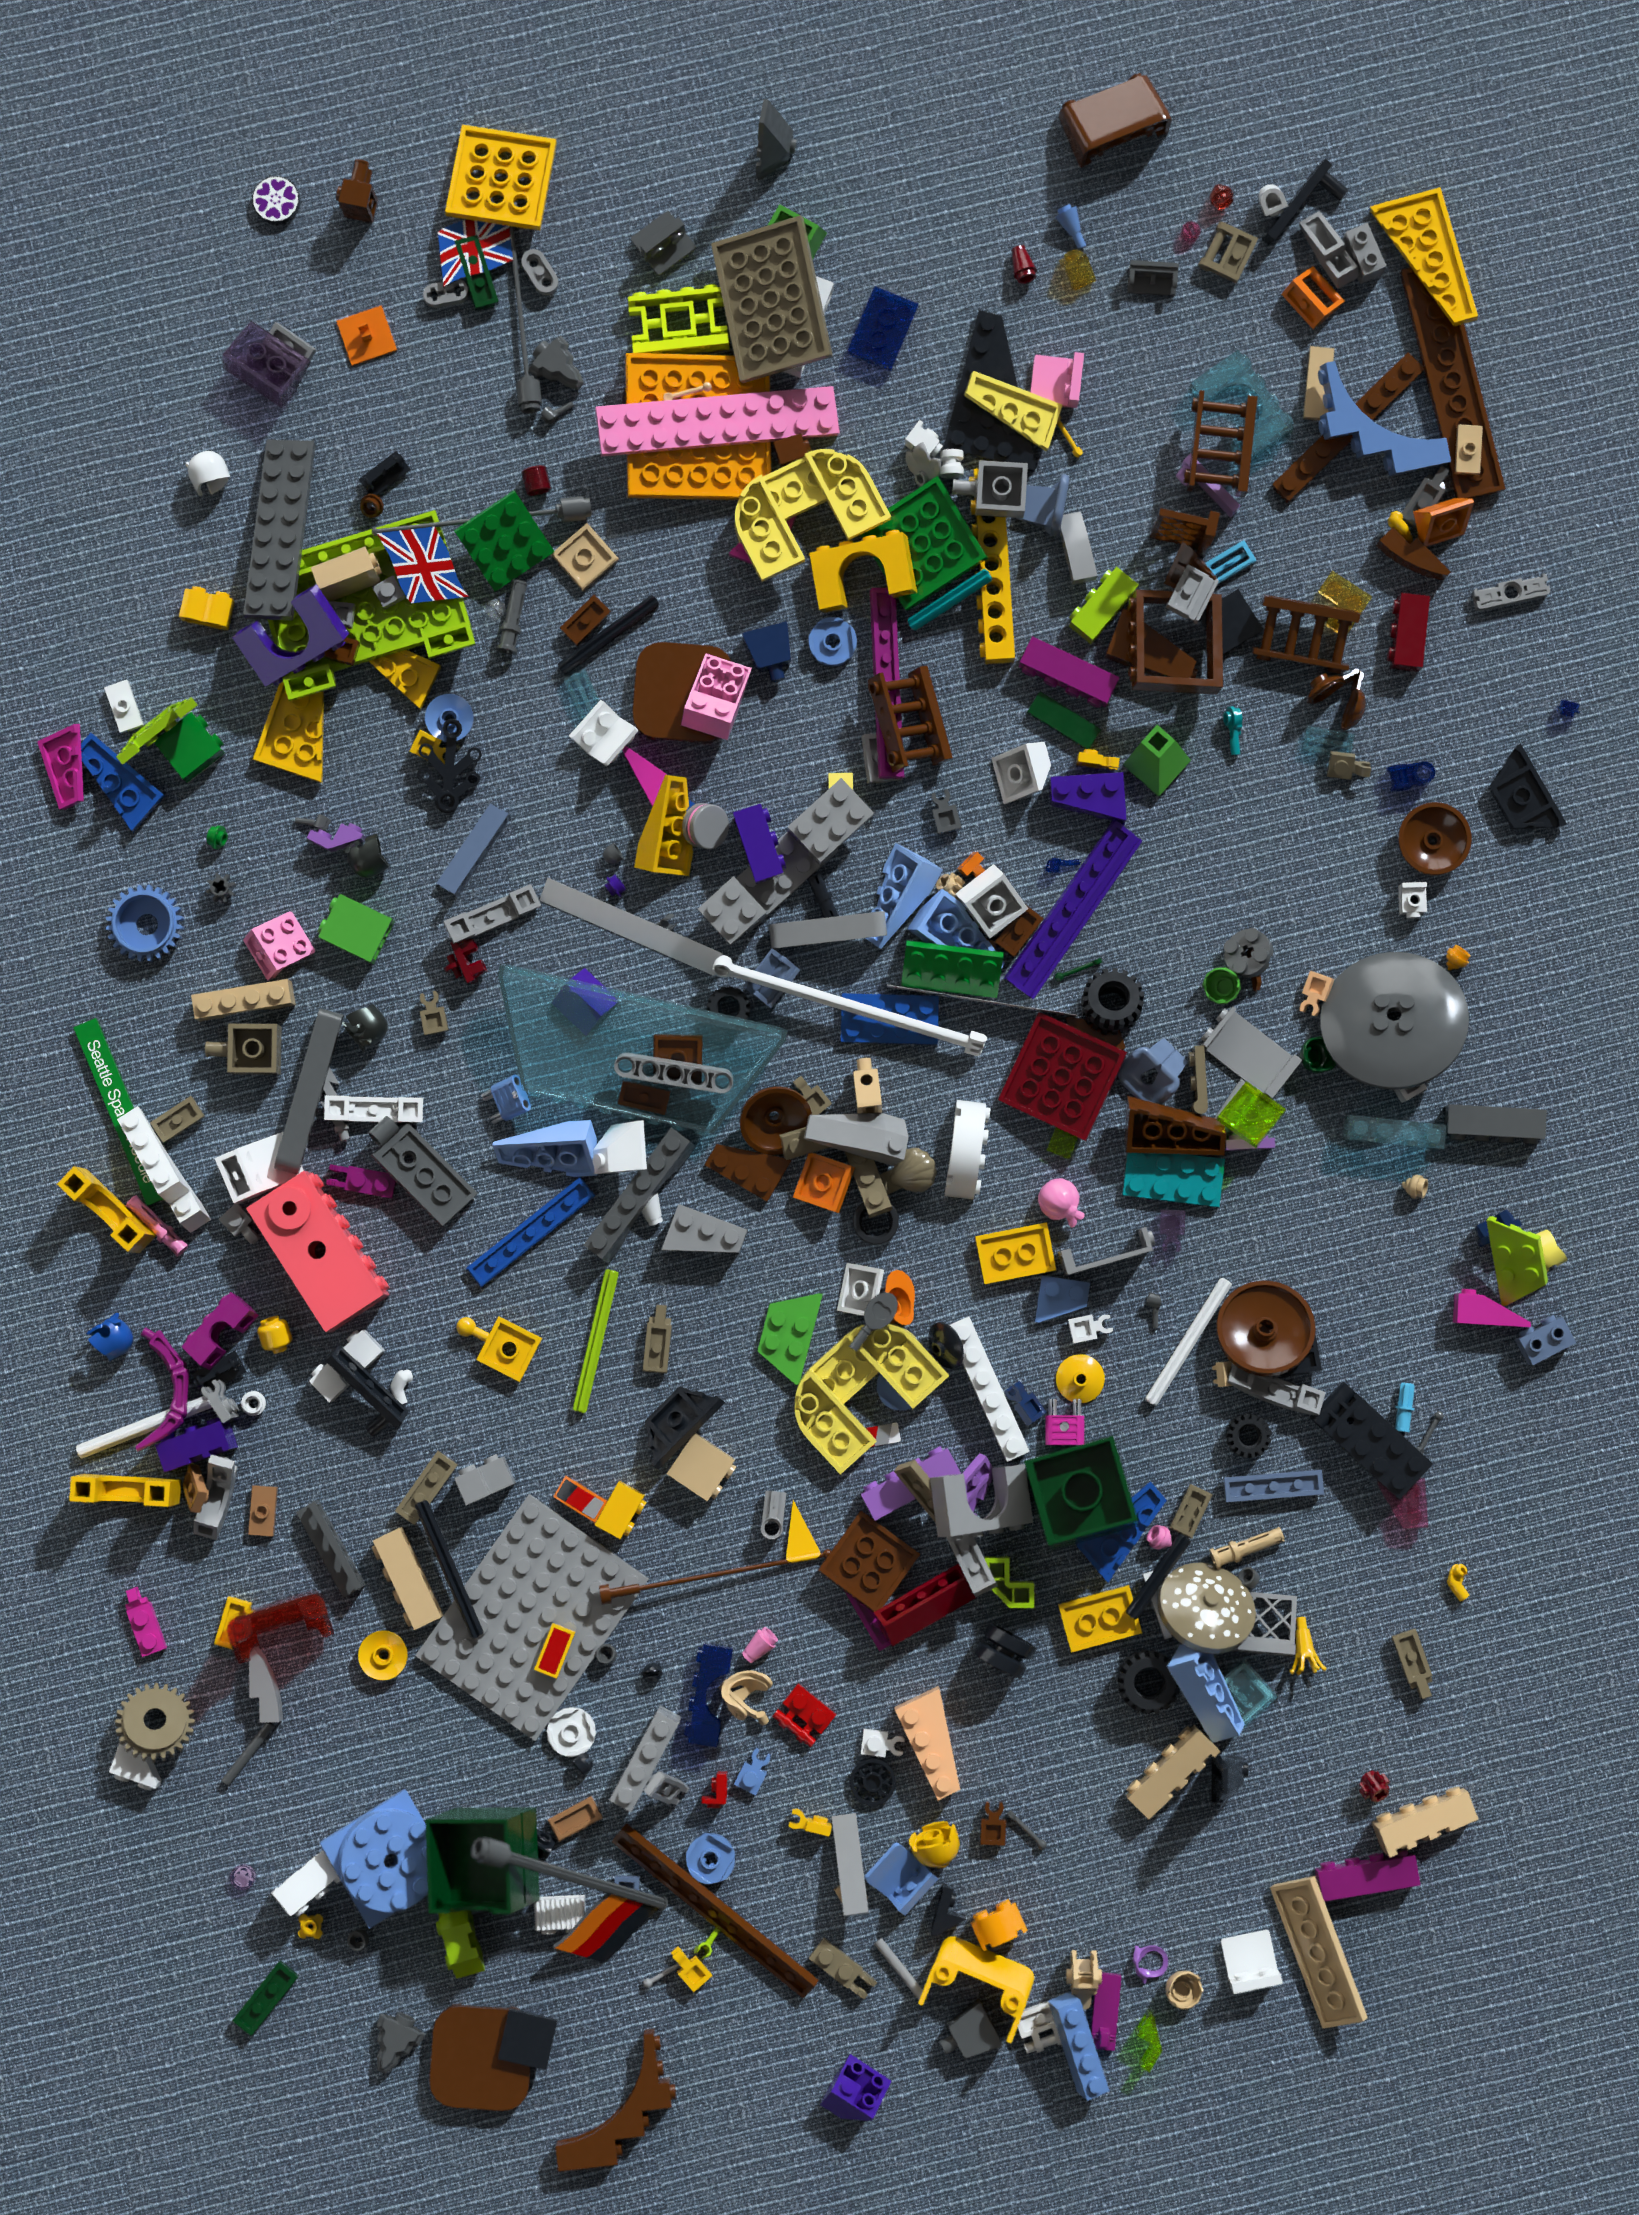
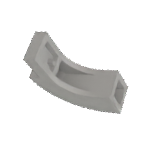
M210 1456L206 1483L209 1497L207 1503L203 1504L200 1513L196 1514L193 1534L214 1540L218 1539L235 1486L238 1467L235 1466V1461L224 1456Z

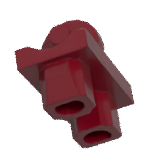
M469 939L455 944L451 942L450 944L457 962L453 954L448 955L449 965L444 967L445 972L453 971L455 978L458 979L462 977L459 969L461 968L467 983L474 984L478 982L477 978L488 971L483 960H478L471 964L468 958L469 955L478 952L475 940Z

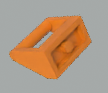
M1314 266L1292 280L1281 294L1312 329L1319 326L1345 302ZM1311 277L1333 302L1331 306L1327 308L1304 283L1307 278Z

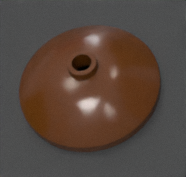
M1439 802L1425 803L1414 808L1402 821L1398 833L1399 849L1405 861L1415 870L1428 875H1442L1456 869L1468 856L1472 842L1470 826L1465 817L1454 807ZM1429 837H1433L1436 840L1435 845L1428 843Z
M769 1087L755 1093L745 1103L740 1114V1130L744 1140L754 1150L768 1155L783 1154L779 1135L806 1127L808 1116L812 1115L806 1099L797 1091L787 1087ZM771 1112H777L775 1116H770Z

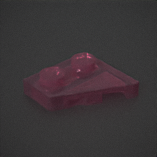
M1420 1478L1400 1500H1397L1377 1481L1380 1491L1403 1529L1428 1528L1425 1478Z

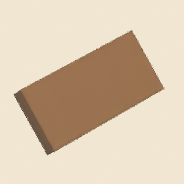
M591 1795L548 1819V1822L560 1842L601 1820L603 1816Z

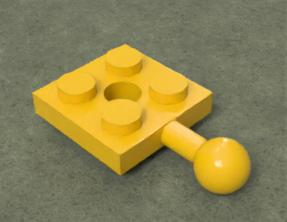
M498 1316L490 1333L476 1327L475 1322L469 1317L461 1318L456 1325L457 1332L461 1336L468 1337L473 1335L485 1342L476 1359L477 1361L521 1382L543 1339ZM512 1342L515 1344L516 1353L513 1356L504 1354L503 1346L505 1343Z

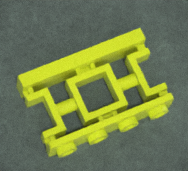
M706 285L704 289L684 287L676 292H670V290L665 289L657 291L656 294L648 295L645 292H637L627 297L629 315H641L643 334L632 336L633 353L695 354L730 350L727 326L715 327L713 308L724 306L721 289L718 285ZM707 300L709 313L694 314L693 302ZM660 305L661 318L647 319L646 307ZM689 310L691 329L668 332L666 313ZM710 323L711 335L697 337L696 324ZM662 328L663 340L649 342L648 329Z

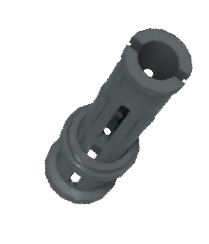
M512 580L506 618L500 626L499 645H496V650L504 654L516 655L518 651L516 643L518 635L521 634L519 623L528 585L524 581Z

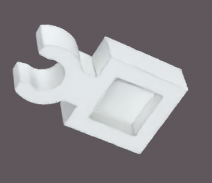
M1092 1314L1068 1319L1072 1342L1078 1343L1097 1339L1096 1331L1102 1333L1112 1332L1113 1328L1105 1329L1102 1326V1321L1109 1319L1110 1315H1102L1097 1321L1093 1320Z
M864 1729L861 1754L885 1757L886 1750H889L892 1754L901 1756L903 1751L896 1750L894 1744L896 1742H904L905 1738L895 1736L892 1739H887L888 1731Z

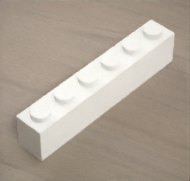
M968 1316L950 1324L961 1339L964 1350L962 1364L1005 1460L1008 1462L1030 1452L970 1317Z

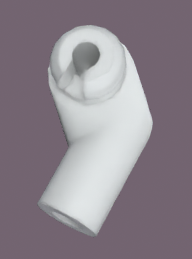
M410 1370L398 1371L390 1384L392 1395L401 1404L407 1403L404 1388L408 1382L413 1380Z

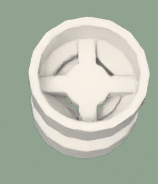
M959 449L940 451V460L943 462L940 477L947 479L963 477L964 468L961 466V461L964 459V452Z

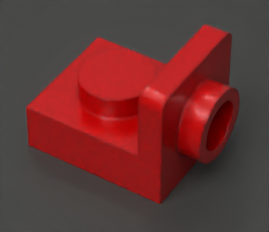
M718 1771L717 1776L712 1777V1792H716V1796L703 1795L701 1804H707V1808H721V1804H726L728 1771Z

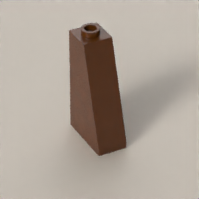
M1123 608L1105 658L1131 667V658H1128V646L1131 644V635H1128L1127 632L1129 620L1131 621V612ZM1144 622V673L1162 677L1196 678L1198 669L1194 667L1197 661Z

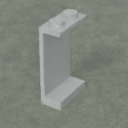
M1232 1006L1229 1010L1224 1008L1216 1018L1219 1022L1214 1029L1209 1027L1201 1037L1204 1041L1201 1046H1204V1049L1248 1084L1259 1090L1267 1099L1271 1100L1301 1063L1302 1059L1295 1054H1289L1235 1012V1007Z
M1146 1227L1137 1229L1142 1249L1078 1267L1075 1266L1071 1249L1060 1251L1058 1255L1064 1276L1153 1251L1152 1245H1155L1152 1231H1147Z

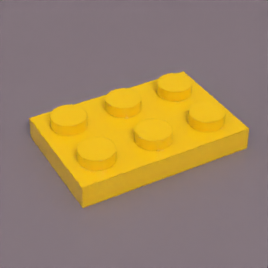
M1047 1222L975 1236L984 1284L1056 1271Z
M1129 1585L1058 1604L1071 1653L1142 1633L1139 1619H1133L1126 1613L1127 1608L1133 1601Z

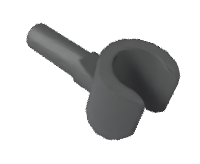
M571 401L555 411L547 406L542 410L541 418L547 424H552L559 415L573 408L574 404Z
M318 814L316 820L295 818V823L314 826L323 831L328 828L331 822L330 819L321 814Z
M667 914L656 925L671 931L677 926V923L674 925L669 924L668 920L672 919L674 914Z
M1149 1293L1146 1305L1153 1307L1152 1328H1158V1312L1161 1306V1298L1158 1294Z

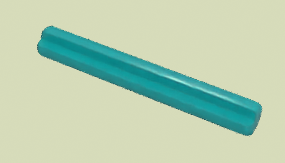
M986 569L981 570L908 618L909 626L914 631L918 630L991 582V574Z

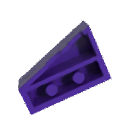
M1123 772L1050 777L1049 795L1051 806L1077 813L1081 812L1100 819L1116 820L1123 825L1127 821Z
M760 803L733 812L734 821L737 825L755 883L758 884L783 876L782 869L787 867L783 855H777L775 846L779 845L775 831L770 832L767 824L771 822L768 809H762Z
M219 1417L207 1421V1426L198 1428V1425L186 1428L184 1429L185 1434L175 1437V1434L172 1433L163 1438L160 1443L155 1444L164 1472L209 1458L211 1455H217L238 1448L230 1422L222 1423Z

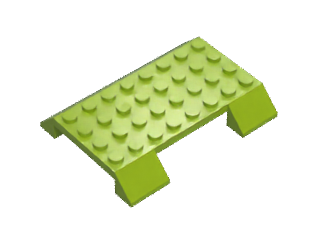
M436 510L383 525L376 529L439 522ZM435 527L448 549L442 528ZM372 529L302 550L297 595L317 584L310 567L366 547L369 554L374 553L376 560H378L382 570V574L378 575L380 581L393 575L398 585L399 582L390 556L378 535L374 536ZM371 586L334 600L336 602L354 603L356 605L353 629H347L349 632L347 638L360 642L354 665L424 644L429 659L476 645L463 598L412 604L405 598L385 610ZM296 609L294 610L293 621L268 620L273 641L278 647L291 652L301 651L307 647L309 641L308 629ZM321 658L316 662H313L311 659L305 663L306 667L300 672L294 674L291 671L285 677H282L288 700H296L335 688L334 672L351 667V665L326 658Z

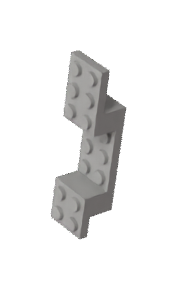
M840 778L788 826V831L778 840L779 845L775 846L777 855H783L787 867L782 869L783 876L756 884L749 866L737 878L733 876L698 908V911L732 945L746 931L750 933L807 881V878L811 877L838 852V847L874 815V812Z

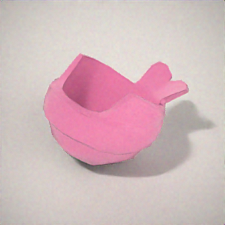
M1061 1178L1053 1179L1041 1188L1038 1194V1203L1041 1211L1052 1220L1066 1218L1071 1228L1076 1226L1077 1220L1084 1218V1213L1077 1210L1080 1196L1072 1182Z

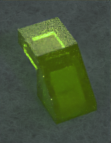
M1147 2009L1135 2032L1137 2036L1150 2043L1139 2061L1141 2068L1150 2073L1162 2053V2047L1153 2013Z

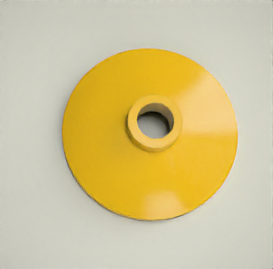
M1082 1354L1073 1355L1065 1359L1058 1367L1056 1373V1385L1059 1392L1071 1402H1073V1399H1076V1403H1078V1399H1081V1403H1087L1095 1399L1101 1393L1105 1382L1104 1371L1101 1365L1094 1358ZM1079 1374L1085 1376V1382L1079 1384L1076 1380Z
M384 1630L368 1635L361 1643L358 1652V1660L362 1670L376 1680H389L396 1677L404 1669L408 1657L404 1641L397 1634ZM381 1650H386L388 1652L387 1659H382L380 1657Z

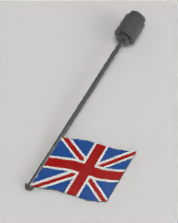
M474 220L453 223L438 231L443 288L466 278L455 240L478 235L489 272L513 262L525 376L520 378V381L516 382L518 406L521 408L522 413L531 414L539 412L542 405L540 381L535 379L534 376H529L514 227ZM475 241L462 243L461 247L470 276L483 274L484 269ZM472 255L478 258V262L474 265L468 261V258Z
M583 496L560 498L559 503L555 504V509L529 512L531 516L556 514L557 518H561L563 523L586 520V517H591L592 515L590 499L583 498ZM470 519L382 529L374 527L372 529V534L374 536L378 535L390 556L399 585L411 604L469 597L457 578L448 549L435 527L460 525Z

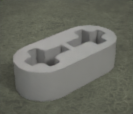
M458 280L443 288V282L428 285L423 291V297L429 307L441 308L464 303L469 297V290L467 284L462 280ZM457 286L464 290L459 297H456L455 293H451L455 291ZM432 291H436L439 295L437 296V301H433L430 298Z

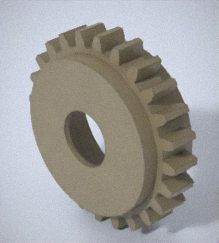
M155 1683L154 1689H150L148 1684H145V1691L142 1692L139 1688H136L135 1696L127 1695L128 1703L121 1702V1707L124 1710H117L116 1712L117 1716L121 1718L115 1720V1726L120 1727L116 1729V1735H123L119 1739L120 1745L127 1743L125 1751L133 1750L134 1758L141 1754L142 1761L144 1762L147 1757H151L152 1763H155L156 1757H161L162 1761H165L167 1754L174 1758V1750L177 1749L182 1752V1743L189 1744L190 1742L187 1735H193L194 1730L190 1728V1726L195 1725V1719H191L194 1716V1710H187L191 1707V1702H183L185 1694L182 1693L177 1696V1688L172 1689L171 1692L168 1691V1684H165L163 1689H159L158 1683ZM159 1709L164 1712L166 1722L162 1728L151 1730L145 1726L144 1716L149 1710Z

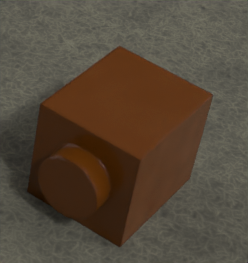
M801 433L774 441V450L780 468L803 458L805 453L811 451L808 439L803 440Z

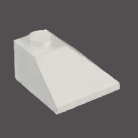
M1045 742L1027 743L991 758L1004 804L1041 791L1051 767Z
M643 1120L610 1126L593 1149L595 1174L624 1173L647 1169Z

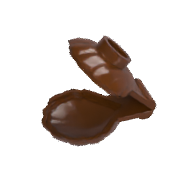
M1354 669L1345 676L1328 677L1326 673L1318 676L1310 683L1312 689L1308 695L1307 703H1319L1345 684L1353 681L1350 697L1341 720L1343 731L1353 728L1358 724L1365 712V695L1360 689L1361 681L1364 678L1363 672L1359 669Z

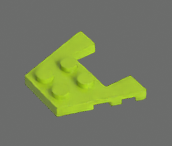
M190 697L188 700L185 699L182 702L168 706L131 736L126 746L122 748L121 753L116 756L123 765L140 751L139 748L144 744L147 747L158 739L157 734L163 729L166 732L177 724L176 719L178 717L181 719L198 704Z

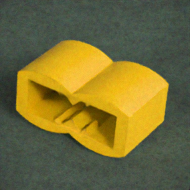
M192 586V589H185L179 618L182 621L229 630L235 602L227 593L216 591L215 594H208L206 589Z

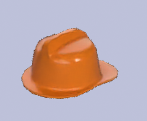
M895 1270L888 1275L885 1292L893 1294L897 1299L898 1305L897 1312L890 1323L908 1325L911 1324L914 1318L915 1290L910 1277L903 1271Z

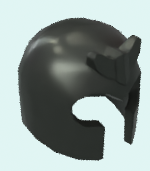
M377 833L366 837L363 846H358L360 842L357 840L344 848L343 852L347 853L351 869L360 877L371 878L390 867L381 854Z
M374 1004L347 1015L346 1018L349 1022H341L363 1052L367 1046L380 1042L388 1030L386 1018Z

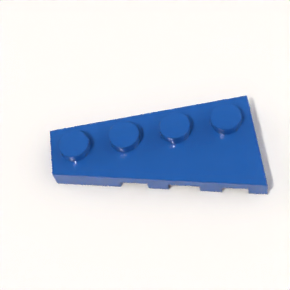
M1151 1481L1131 1497L1138 1519V1527L1076 1544L1107 1583L1167 1501Z

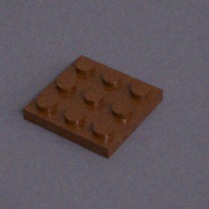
M860 1511L817 1571L872 1612H875L885 1605L920 1553L867 1514Z

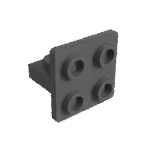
M669 211L664 212L631 237L632 243L658 276L664 274L696 250V245L685 232L684 223L679 217L675 219Z

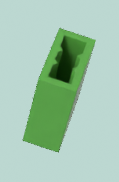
M339 894L338 898L334 897L330 903L328 910L331 912L327 920L323 919L318 928L319 938L374 965L395 921Z

